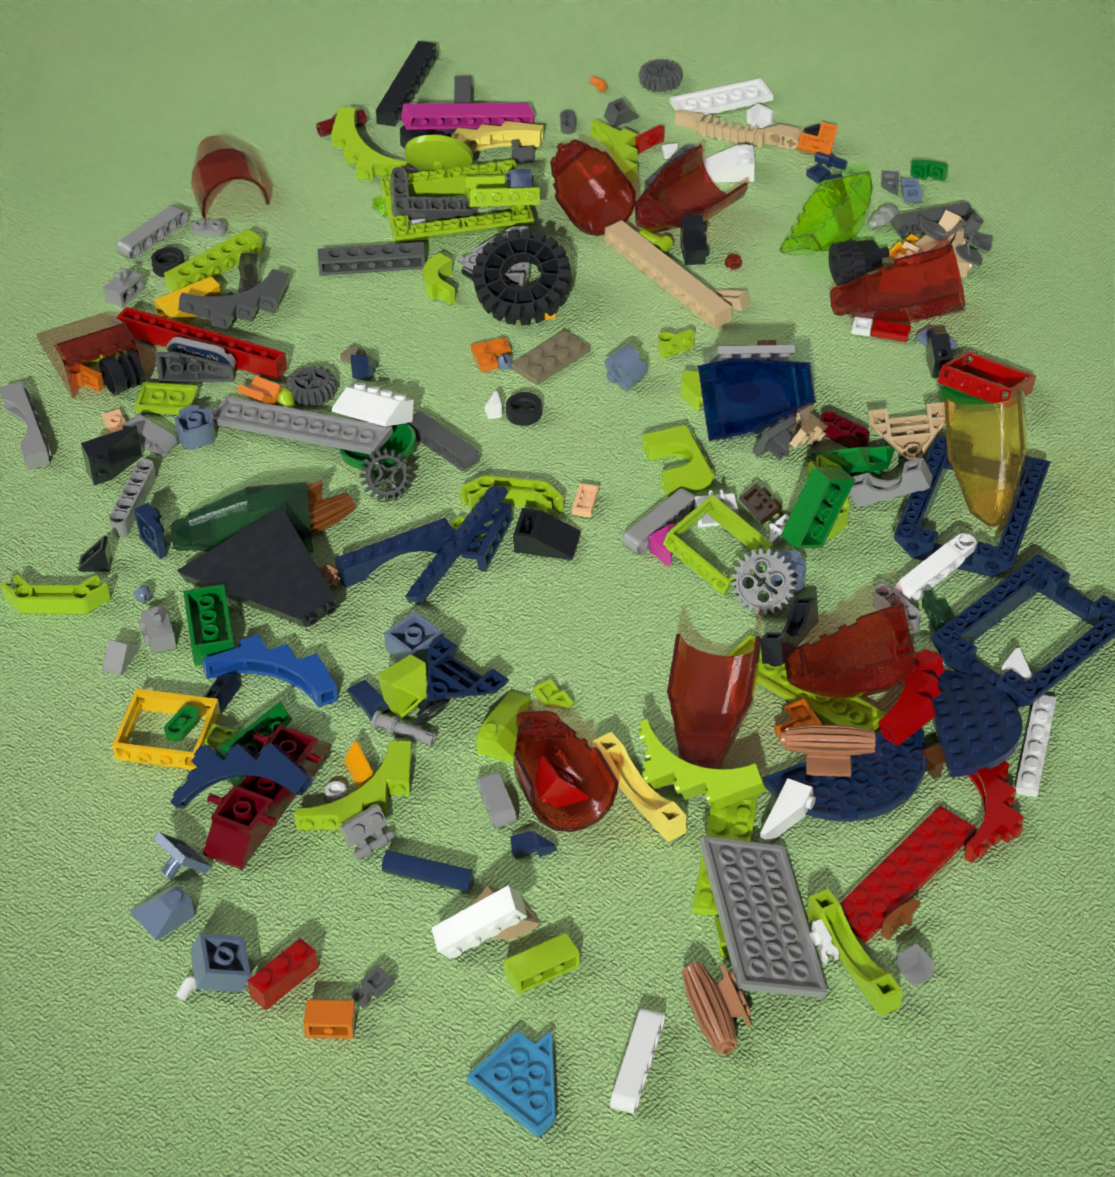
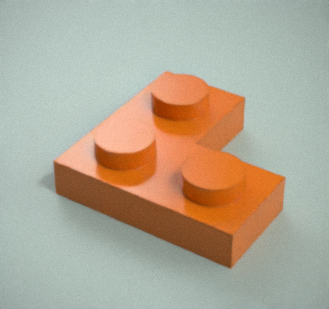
M822 122L818 136L801 132L797 150L814 155L817 152L830 155L838 126Z
M506 337L470 344L471 352L480 372L499 369L496 357L511 354V347Z
M801 699L785 706V712L790 721L775 726L774 731L781 741V732H785V728L811 724L822 725V723L805 699Z

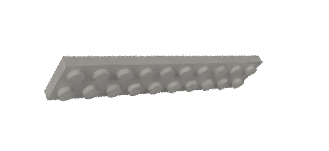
M226 396L212 412L214 425L369 455H376V451L380 450L393 434V429L390 426L385 427L369 422Z

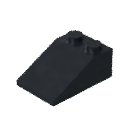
M136 425L81 443L86 472L94 486L113 480L142 457Z

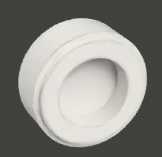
M340 781L330 782L325 787V797L329 802H334L347 796L346 785Z

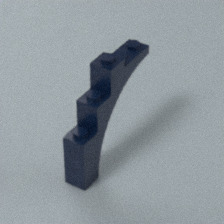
M270 743L264 746L259 753V757L246 745L237 744L232 746L226 754L227 757H225L214 746L204 744V746L199 747L195 751V757L191 761L197 768L190 771L187 775V781L183 786L175 790L173 793L174 797L170 803L176 808L185 809L196 796L210 786L240 776L267 778L284 786L293 794L303 796L316 778L277 744Z

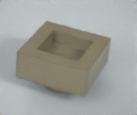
M350 345L340 354L341 361L351 364V354L366 357L365 350Z

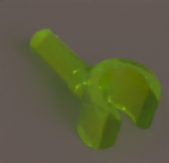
M377 196L372 199L374 202L372 208L378 209L382 216L386 217L387 214L382 208L384 204L383 199Z

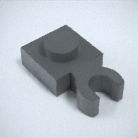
M377 966L360 981L363 987L355 989L351 996L354 1001L359 997H363L359 1004L362 1008H365L370 1003L372 996L379 999L395 982L392 977Z

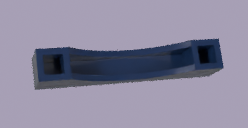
M442 518L336 557V569L339 571L337 576L341 578L340 580L346 588L364 581L379 566L397 556L418 551L437 554L453 536L454 529L446 518Z

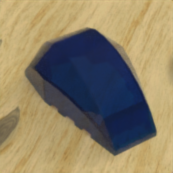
M732 358L698 365L709 441L754 436L763 432L769 426H775L782 418L788 419L816 402L811 363Z

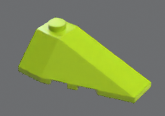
M509 691L486 718L476 735L478 754L518 765L526 750L530 696Z

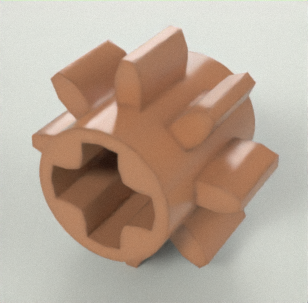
M325 564L324 568L318 566L329 586H337L341 579L337 576L339 571Z

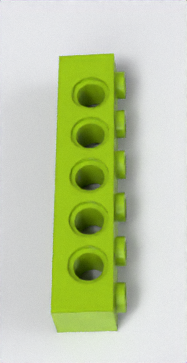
M249 228L165 272L166 288L174 292L208 277L215 278L263 252L262 238Z

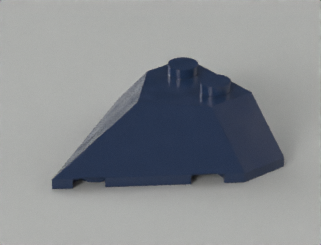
M442 635L429 644L426 701L497 693L509 682L508 678L493 668L484 676H481L455 659L458 645Z

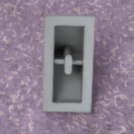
M108 640L102 667L103 672L122 676L140 649V645L123 640Z

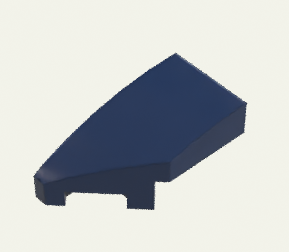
M533 831L510 837L512 855L515 859L537 852L541 857L558 850L554 843Z

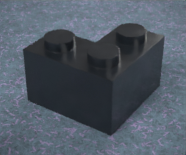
M702 214L681 216L680 246L684 266L706 264V257H709L706 236H704V232H707V223L703 221Z

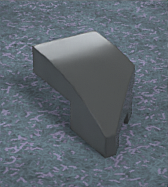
M882 171L881 187L898 195L899 172Z

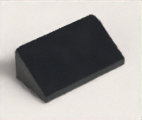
M234 673L220 675L204 697L218 699L220 713H222L241 687V682Z

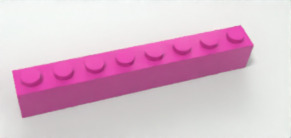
M528 103L404 104L401 115L407 130L478 129L481 124L502 126L505 121L532 124L534 113Z

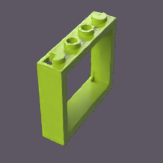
M712 494L667 533L663 545L680 558L684 564L688 565L700 577L711 584L715 590L725 595L734 587L731 583L735 582L736 578L730 577L727 579L679 539V537L708 514L750 550H756L758 554L759 549L762 548L761 545L766 553L768 549L772 548L773 544Z

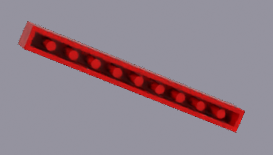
M125 307L117 316L119 333L124 336L165 348L174 337L222 347L226 354L229 355L230 353L236 360L234 368L279 380L287 370L285 352L130 307Z

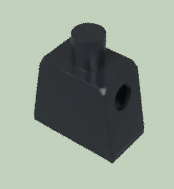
M874 240L857 241L865 258L866 273L880 269L882 267V258L890 256L888 247L879 248Z
M949 334L930 335L926 362L931 377L939 378L942 365L953 360Z

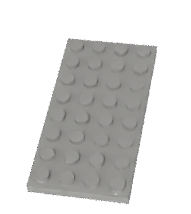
M702 836L699 843L734 975L737 980L738 990L824 998L828 993L785 847Z

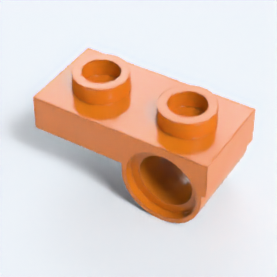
M75 361L66 368L68 383L71 388L78 389L85 385L98 392L104 389L102 373Z

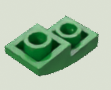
M913 160L911 162L910 176L922 180H927L930 177L944 182L947 179L949 164L931 160Z

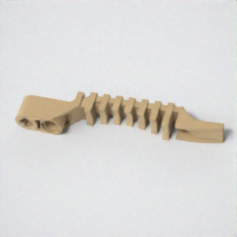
M682 110L675 111L674 125L691 128L698 135L701 134L702 137L710 136L712 139L716 137L718 140L726 139L727 142L734 141L737 144L741 142L742 145L749 144L753 145V147L758 144V147L762 148L764 144H770L794 150L798 146L801 132L803 133L799 128L783 124L759 129V126L755 125L753 130L750 131V125H746L742 129L741 124H738L735 128L734 123L731 122L726 126L727 121L724 120L719 124L720 118H715L712 122L713 115L710 114L705 121H702L705 114Z

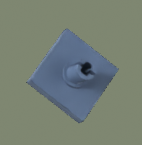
M159 831L153 838L171 855L168 862L160 870L166 877L173 879L181 865L203 873H207L211 868L185 841Z

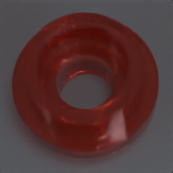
M730 254L725 259L724 264L727 268L736 270L742 266V260L739 255Z

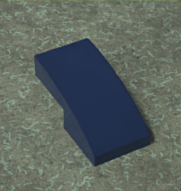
M366 680L347 689L356 706H361L370 721H372L377 710L382 711L383 714L389 711L387 703Z

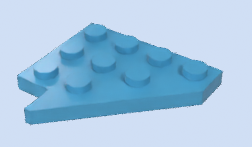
M517 1031L467 1075V1082L537 1138H540L556 1123L552 1033L548 1032L534 1044Z

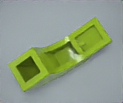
M440 252L431 257L423 267L424 291L431 300L440 298L451 305L456 302L455 288L443 280L452 275V260Z

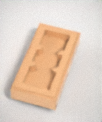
M120 409L101 414L109 434L122 430L123 425L126 424Z
M580 483L572 507V515L592 516L599 494V486Z

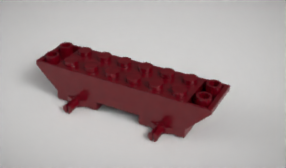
M279 725L276 731L269 736L256 733L253 738L255 742L264 744L263 747L270 743L279 745L311 774L322 763L323 758L332 747L330 743ZM246 776L239 787L234 785L230 792L223 797L210 793L207 802L217 805V809L211 815L212 824L203 855L243 870L272 828L277 825L278 820L296 795L277 782L259 776Z

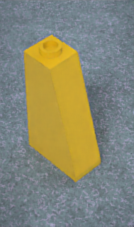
M208 277L154 299L156 314L187 324L197 316L178 311L181 293L216 297L221 296L222 286L212 277Z

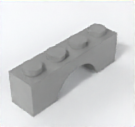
M924 458L905 462L902 475L894 480H880L873 477L870 473L854 476L855 482L850 495L857 507L869 506L879 501H887L894 497L924 491L930 488L933 475Z

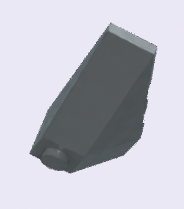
M155 352L160 383L234 382L232 365L178 352Z

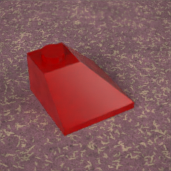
M542 756L534 788L539 794L537 797L544 804L548 805L551 803L556 807L586 801L590 797L573 774Z

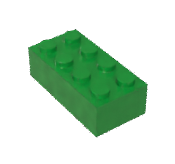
M813 467L804 488L800 492L797 503L794 505L792 513L784 525L781 536L796 549L823 548L855 479L841 467Z
M222 584L184 590L183 594L194 666L203 665L202 659L234 649L225 586Z

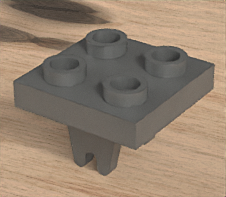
M794 416L788 419L782 418L773 428L771 426L766 428L762 432L763 436L756 441L757 445L752 452L758 457L769 450L779 460L783 459V455L787 457L790 448L788 444L792 441L790 432L797 423Z

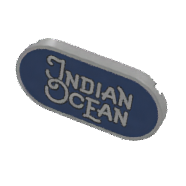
M174 337L166 346L168 352H178L232 365L233 369L236 366V360L230 353L229 355L226 354L222 347Z

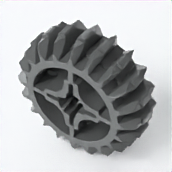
M668 59L649 60V63L646 62L641 66L639 72L640 84L643 88H647L648 91L652 90V92L666 93V91H672V89H677V86H680L682 80L681 67Z
M315 365L314 367H301L300 370H294V373H291L289 378H287L286 388L292 391L295 404L299 403L300 406L306 405V407L313 405L315 407L317 404L322 405L323 402L328 403L329 399H333V395L336 394L337 383L329 369H324L323 366L317 368Z
M387 449L383 450V455L377 450L376 458L373 454L369 455L372 460L371 462L367 459L363 461L368 466H361L360 468L362 471H366L365 474L359 475L360 478H366V481L361 482V485L367 484L369 486L365 488V492H368L370 489L373 491L370 494L371 498L378 494L377 501H380L382 496H384L385 502H388L390 495L392 500L395 501V494L397 493L399 497H402L403 493L400 490L402 489L407 492L409 489L404 485L412 484V481L406 480L407 477L413 476L412 473L406 472V470L411 469V465L404 466L408 460L400 461L401 453L394 457L395 450H392L390 455H388ZM388 459L395 462L396 465L386 468L379 460ZM375 465L378 477L372 482L370 472L372 466ZM394 469V471L391 472L389 475V481H387L386 478L385 480L382 479L378 482V480L381 479L384 475L382 472L383 470L387 472ZM400 469L402 479L398 486L394 480V474ZM381 483H387L393 491L384 492L377 489L376 486Z

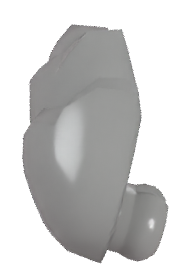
M893 205L879 208L869 218L868 228H875L890 222L894 216L899 214L898 208Z

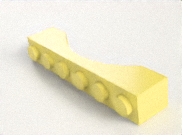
M609 732L593 740L594 760L667 843L685 834L686 814L674 801L663 798L646 784L618 738L612 732Z

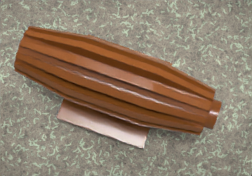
M320 480L307 485L298 492H292L287 497L286 514L301 539L309 538L337 524L355 510V504L348 493H343L322 500L323 483Z

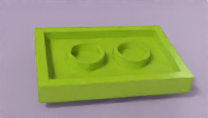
M143 382L134 406L135 412L179 415L181 409L195 404L199 388L197 385Z

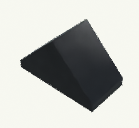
M104 535L80 556L78 566L80 572H109L112 555L107 536Z

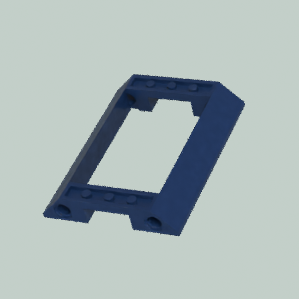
M936 435L925 459L933 475L931 486L924 491L911 493L895 531V541L911 558L923 561L943 546L937 544V531L923 528L947 469L1020 486L998 547L978 541L975 551L957 569L992 577L1012 568L1051 461L1012 453L1007 464L972 456L974 445L972 443Z
M1037 554L931 635V640L945 665L956 672L982 678L1004 692L1017 708L1029 706L1115 637V602L1105 595L1095 602L1068 586L1070 573ZM1037 592H1040L1093 626L1092 629L1027 681L1022 679L1021 675L1012 669L1001 676L977 660V646L972 644Z

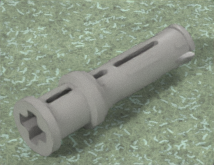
M380 710L375 712L371 722V728L385 730L390 735H402L431 747L435 743L437 736L436 733L404 723L397 716H387Z

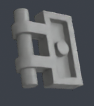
M374 804L339 826L347 846L353 847L357 845L358 850L353 852L356 860L362 857L367 858L372 854L373 850L386 846L388 841L394 838L391 830L384 834L382 833L381 829L388 825L380 806ZM373 834L375 839L367 844L365 838Z

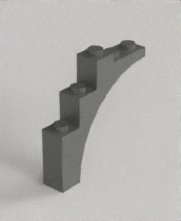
M272 269L260 284L247 291L228 296H196L182 292L179 298L178 311L209 319L212 326L229 330L234 317L252 322L258 309L276 313L287 289L289 274Z

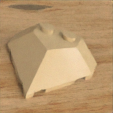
M946 402L926 404L927 415L890 419L888 408L868 410L870 427L909 461L920 459L948 419Z

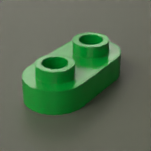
M194 706L182 707L164 726L166 738L173 742L184 739L199 723V710Z

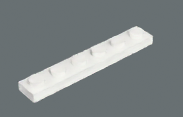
M1042 695L1033 703L1016 784L1017 794L1037 798L1057 697Z

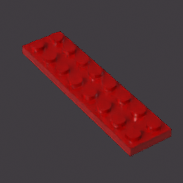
M940 805L840 903L853 934L868 942L882 928L883 921L894 910L908 902L976 834L977 828Z

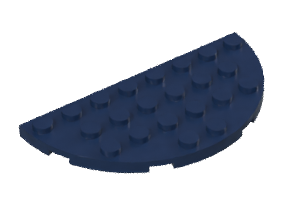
M945 670L944 673L937 677L940 694L932 700L936 715L932 722L949 776L977 774L979 769L985 767L992 769L1000 765L1015 752L1022 736V718L1017 706L1004 692L982 678Z
M920 728L899 746H896L884 739L882 733L876 734L874 753L851 756V777L807 776L805 761L762 778L766 789L776 799H778L787 779L811 786L816 799L811 810L808 809L806 813L808 816L830 821H859L878 817L905 803L922 783L927 767V758L923 757L922 759L923 750L927 749L925 737Z

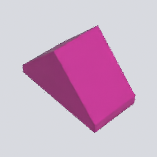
M669 524L649 535V551L666 566H671L673 553L663 545L667 533L675 527V524Z

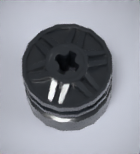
M126 348L123 352H117L116 358L113 355H109L99 360L98 365L103 381L114 396L125 392L127 385L130 388H135L136 385L140 386L145 382L142 365L131 348Z

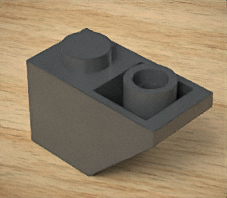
M621 98L608 104L604 117L614 128L638 119L639 115L628 102Z

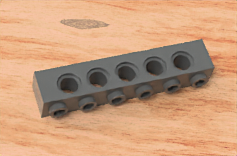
M424 242L318 249L320 276L423 269L425 265Z

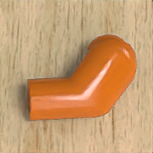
M595 76L590 78V84L595 85L598 92H604L607 89L605 80Z

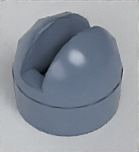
M508 354L500 355L497 360L498 368L501 370L510 369L511 357Z
M149 586L138 588L133 592L135 598L140 603H145V600L148 602L151 599Z

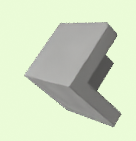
M916 943L898 954L896 969L916 987L933 977L935 962Z

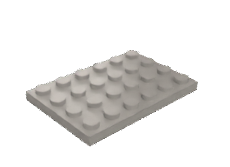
M795 345L718 346L709 355V362H714V366H723L728 362H732V365H743L745 362H751V365H762L766 361H769L770 365H778L795 353Z

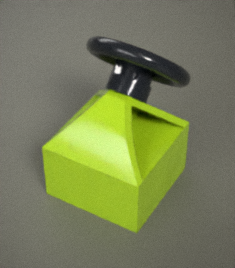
M411 654L377 675L384 701L389 706L390 712L403 718L417 708L422 711L414 720L415 726L428 722L450 704L449 699H442L438 702L434 700L426 701L427 666L425 662Z

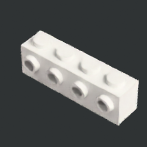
M508 885L432 927L437 951L449 959L456 958L462 952L480 945L482 941L497 936L504 929L517 925L527 917L521 893Z

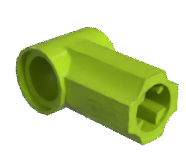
M644 229L639 232L642 237L664 254L673 248V240L668 235L660 237Z

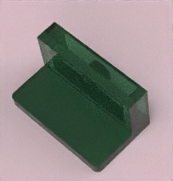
M932 590L923 591L922 608L934 631L937 632L955 616L946 599L936 600Z

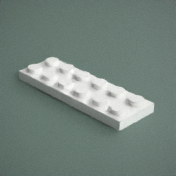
M761 78L670 97V104L675 111L682 110L708 115L757 103H766L773 100V94Z

